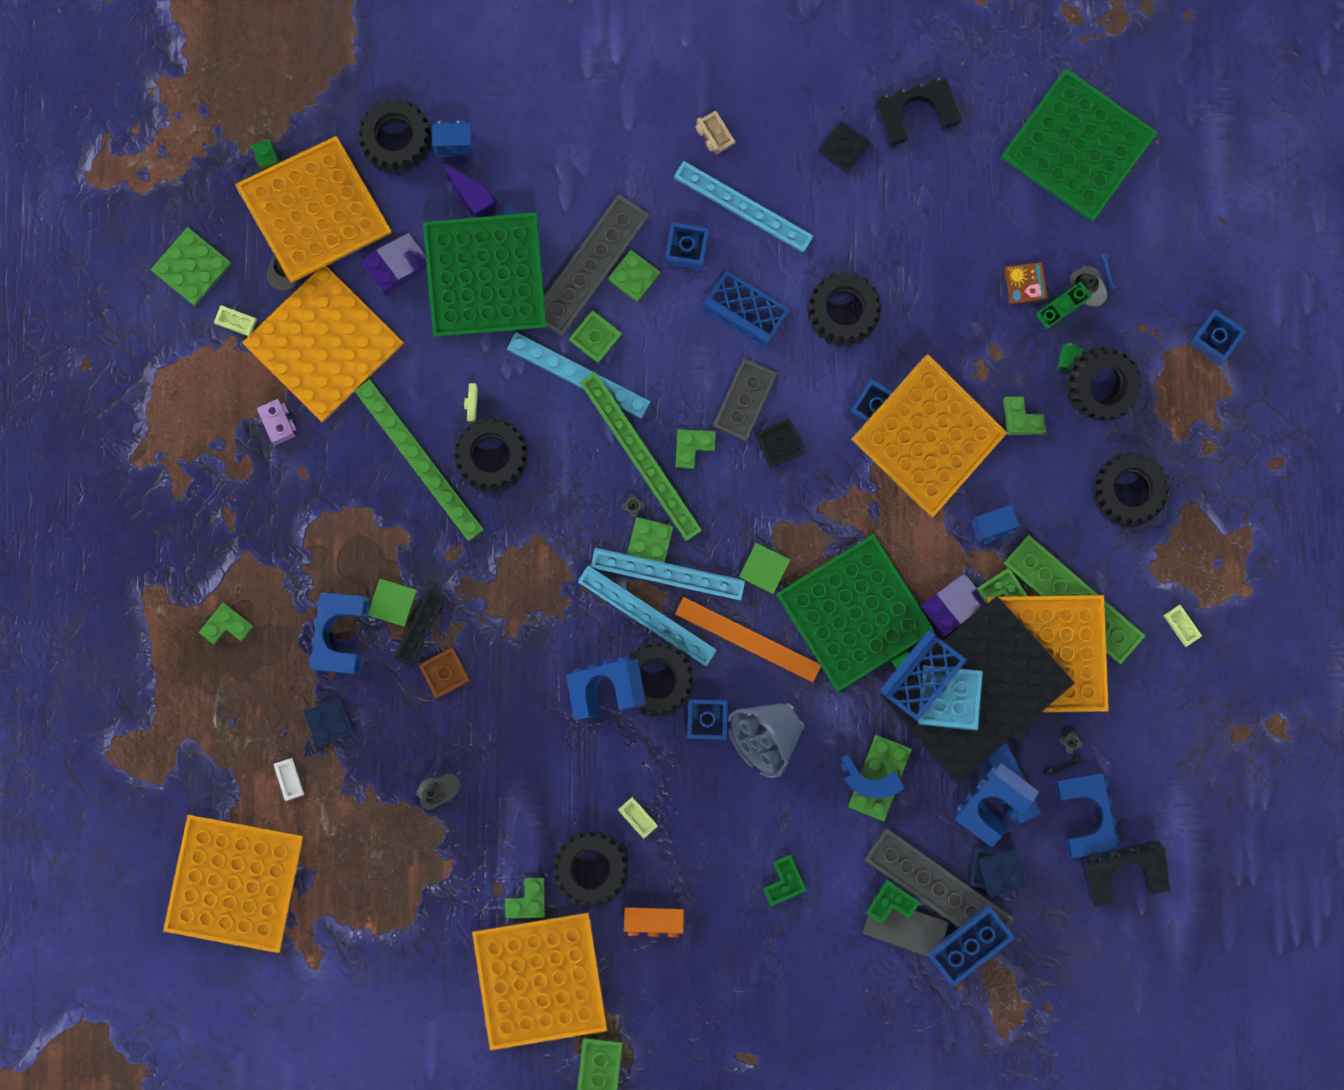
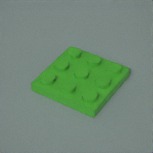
M187 227L151 268V271L193 306H196L232 263Z

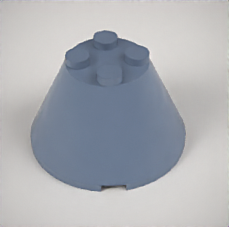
M777 703L738 709L730 714L728 718L731 726L728 732L734 747L751 768L757 767L761 770L760 774L766 777L775 778L785 771L802 730L805 728L802 721L794 713L793 706L789 703L786 705Z

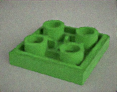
M756 543L739 578L774 594L790 559Z
M379 579L368 616L405 627L417 590Z

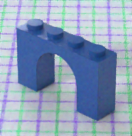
M320 593V597L317 600L318 613L314 620L313 650L309 658L311 670L361 675L363 656L338 653L331 646L329 634L333 624L342 617L368 618L369 598Z
M629 656L618 658V662H614V660L605 661L603 666L593 664L589 665L587 670L585 668L573 669V673L567 674L566 678L574 720L601 716L597 689L599 682L604 676L608 677L615 687L619 710L645 706L646 702L638 659H630Z
M1002 763L996 769L992 767L986 775L987 779H982L976 786L977 791L972 790L966 798L967 802L962 801L956 809L958 814L955 820L990 847H993L1003 836L1008 825L987 809L984 798L997 797L1003 799L1023 814L1033 803L1039 792Z
M1101 773L1055 782L1058 801L1079 797L1087 798L1097 806L1100 813L1099 825L1093 833L1087 836L1066 839L1069 859L1087 856L1093 852L1102 853L1112 848H1118L1120 846V839L1118 834L1115 835L1116 819L1114 815H1111L1110 808L1113 807L1111 796L1107 794V788H1109L1107 777H1104V774Z

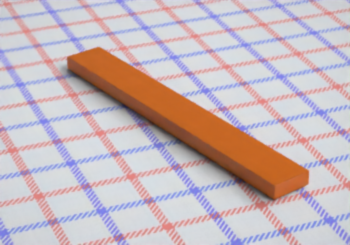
M683 597L675 613L676 616L812 683L821 667L820 664Z

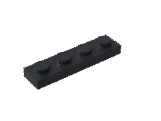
M428 590L394 658L395 660L413 667L444 605L445 597Z

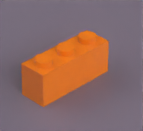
M625 907L624 931L628 932L630 936H640V932H648L647 936H659V933H667V937H679V933H683L684 910Z

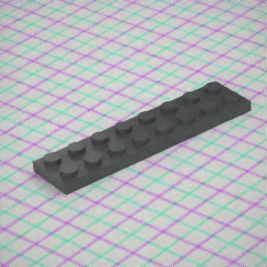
M620 194L612 202L544 296L547 327L561 337L565 335L650 216Z
M885 828L864 859L868 864L957 927L962 926L988 904L1007 928L1014 921L1013 917L887 828Z

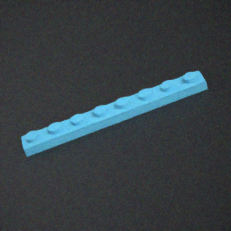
M685 161L682 162L674 175L675 180L802 253L805 252L813 238V235Z
M518 333L514 334L507 347V350L583 390L584 388L580 382L594 373ZM598 375L620 409L642 419L650 401Z
M600 548L594 549L591 568L736 600H741L745 580Z
M587 566L578 583L705 666L708 665L717 651L715 648L590 566Z

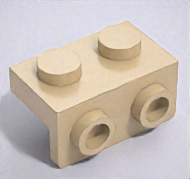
M716 111L702 119L700 117L697 119L696 130L700 136L704 135L706 138L705 144L710 152L714 151L717 155L735 144V140Z

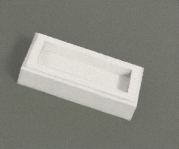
M293 758L273 764L285 801L303 796L304 792Z

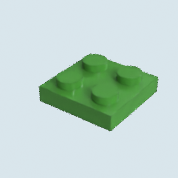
M630 250L609 276L608 281L638 303L661 272Z
M592 310L569 338V341L599 364L622 336V333Z
M636 517L627 555L665 563L674 526Z

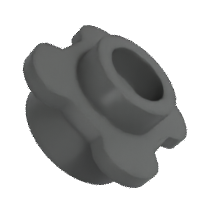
M632 494L629 495L626 503L622 504V509L628 511L631 517H637L639 510L643 509L645 504Z
M1070 731L1067 736H1062L1059 739L1060 744L1064 745L1065 752L1068 754L1073 753L1074 749L1082 747V741L1076 736L1077 733L1075 731Z

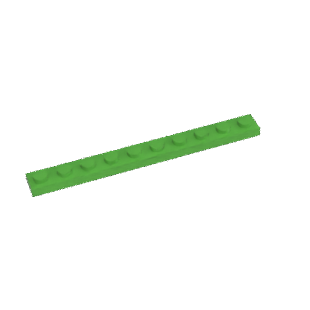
M594 372L582 380L580 384L684 539L687 541L701 532V528L597 373Z
M370 379L354 390L468 542L483 532L484 529Z

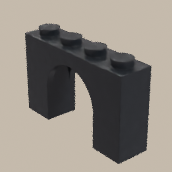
M936 78L930 84H918L911 90L906 91L903 89L897 91L893 96L888 97V95H884L877 99L874 108L889 148L905 143L908 140L909 136L902 120L901 111L911 102L921 101L930 105L936 113L941 130L960 124L962 119L947 78L942 80L941 78Z
M1150 840L1140 845L1131 844L1125 848H1112L1106 852H1093L1083 856L1089 899L1094 906L1113 903L1111 890L1112 875L1120 866L1128 863H1136L1143 866L1145 884L1151 894L1170 891L1165 848L1160 841Z

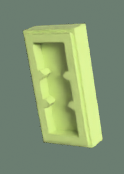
M221 305L214 324L250 336L257 319Z
M469 383L468 398H465L464 409H468V424L476 423L478 391L476 383Z
M1181 605L1163 615L1185 647L1202 637Z
M633 797L618 809L643 839L658 827Z

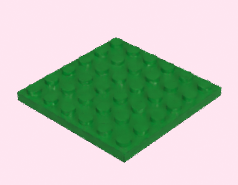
M1065 68L1002 154L1001 159L1093 222L1158 132Z
M537 212L423 222L433 337L547 327Z
M874 534L776 594L836 692H839L918 643L928 630L932 633L935 632Z

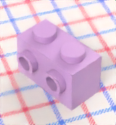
M276 399L257 408L274 446L296 437L293 432L296 430V427L292 420L288 421L286 414L289 412L285 403L281 404Z

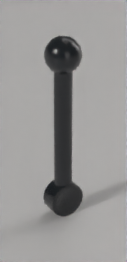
M1075 755L1073 759L1051 769L1046 768L1045 774L1049 776L1060 768L1074 762H1081L1082 757Z

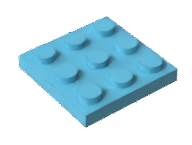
M924 665L923 671L931 670V666ZM933 666L934 669L945 668V667H935V666ZM960 669L919 719L918 724L977 731L982 671ZM946 671L934 673L935 683L945 681ZM932 673L922 674V684L933 683ZM922 688L923 698L932 697L934 688Z

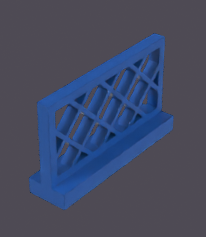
M727 270L706 298L701 309L766 349L790 311L789 308ZM726 277L734 282L735 287L725 288L724 280ZM747 289L751 296L741 298L739 290ZM736 290L738 299L728 301L726 292ZM723 293L725 301L717 302L712 298L715 294ZM762 298L766 301V307L757 308L755 299ZM752 300L754 309L744 310L742 302ZM739 303L741 311L733 312L729 304ZM778 308L784 312L781 317L773 318L771 309ZM768 310L770 319L760 320L758 312ZM755 312L757 321L749 322L745 314ZM771 322L773 328L771 333L769 334L764 331L761 324Z
M928 630L881 688L880 692L918 722L967 660ZM936 643L943 647L944 655L932 656V648ZM947 657H956L960 662L956 667L948 668ZM944 658L945 668L934 669L933 659ZM930 660L931 670L920 671L919 664L921 661ZM946 671L945 681L935 683L934 673ZM932 673L933 683L921 684L920 674ZM918 675L919 685L908 686V677ZM933 687L934 694L932 697L923 698L922 688ZM920 688L921 698L909 700L908 689ZM899 690H906L907 700L898 701L893 696ZM921 702L922 709L917 715L910 710V703Z

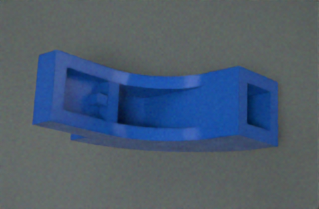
M848 754L840 758L841 763H839V766L844 774L847 772L849 774L843 781L851 790L861 796L876 799L885 798L905 789L895 772L880 780H869L858 772Z

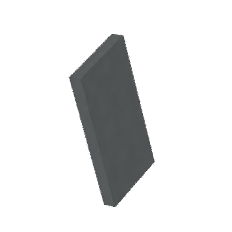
M743 358L712 427L747 442L778 373Z
M892 909L883 924L868 915L862 934L929 957L927 952L943 941L949 922L918 911H914L910 919H908L895 909Z

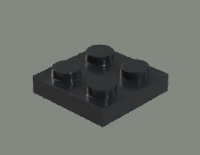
M841 121L818 152L849 174L871 146V143Z
M789 418L754 433L770 469L805 453Z

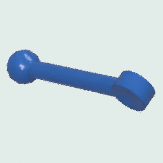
M1103 253L1101 255V259L1104 261L1106 274L1109 283L1108 290L1113 291L1115 289V285L1112 284L1111 274L1109 270L1107 260L1109 258V255L1107 253Z

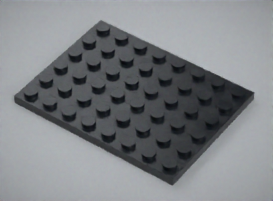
M998 596L943 641L967 660L961 669L982 671L977 731L919 725L914 718L880 694V697L957 784L1075 684L1070 676ZM938 645L934 648L932 656L944 655L943 647ZM947 657L948 668L956 667L960 662L956 657ZM944 658L933 659V666L945 667ZM922 660L919 664L920 671H923L924 665L931 666V661ZM918 675L908 677V686L919 685ZM920 688L908 689L909 700L920 699ZM906 690L897 691L893 697L898 701L907 700ZM920 702L910 703V710L917 715Z

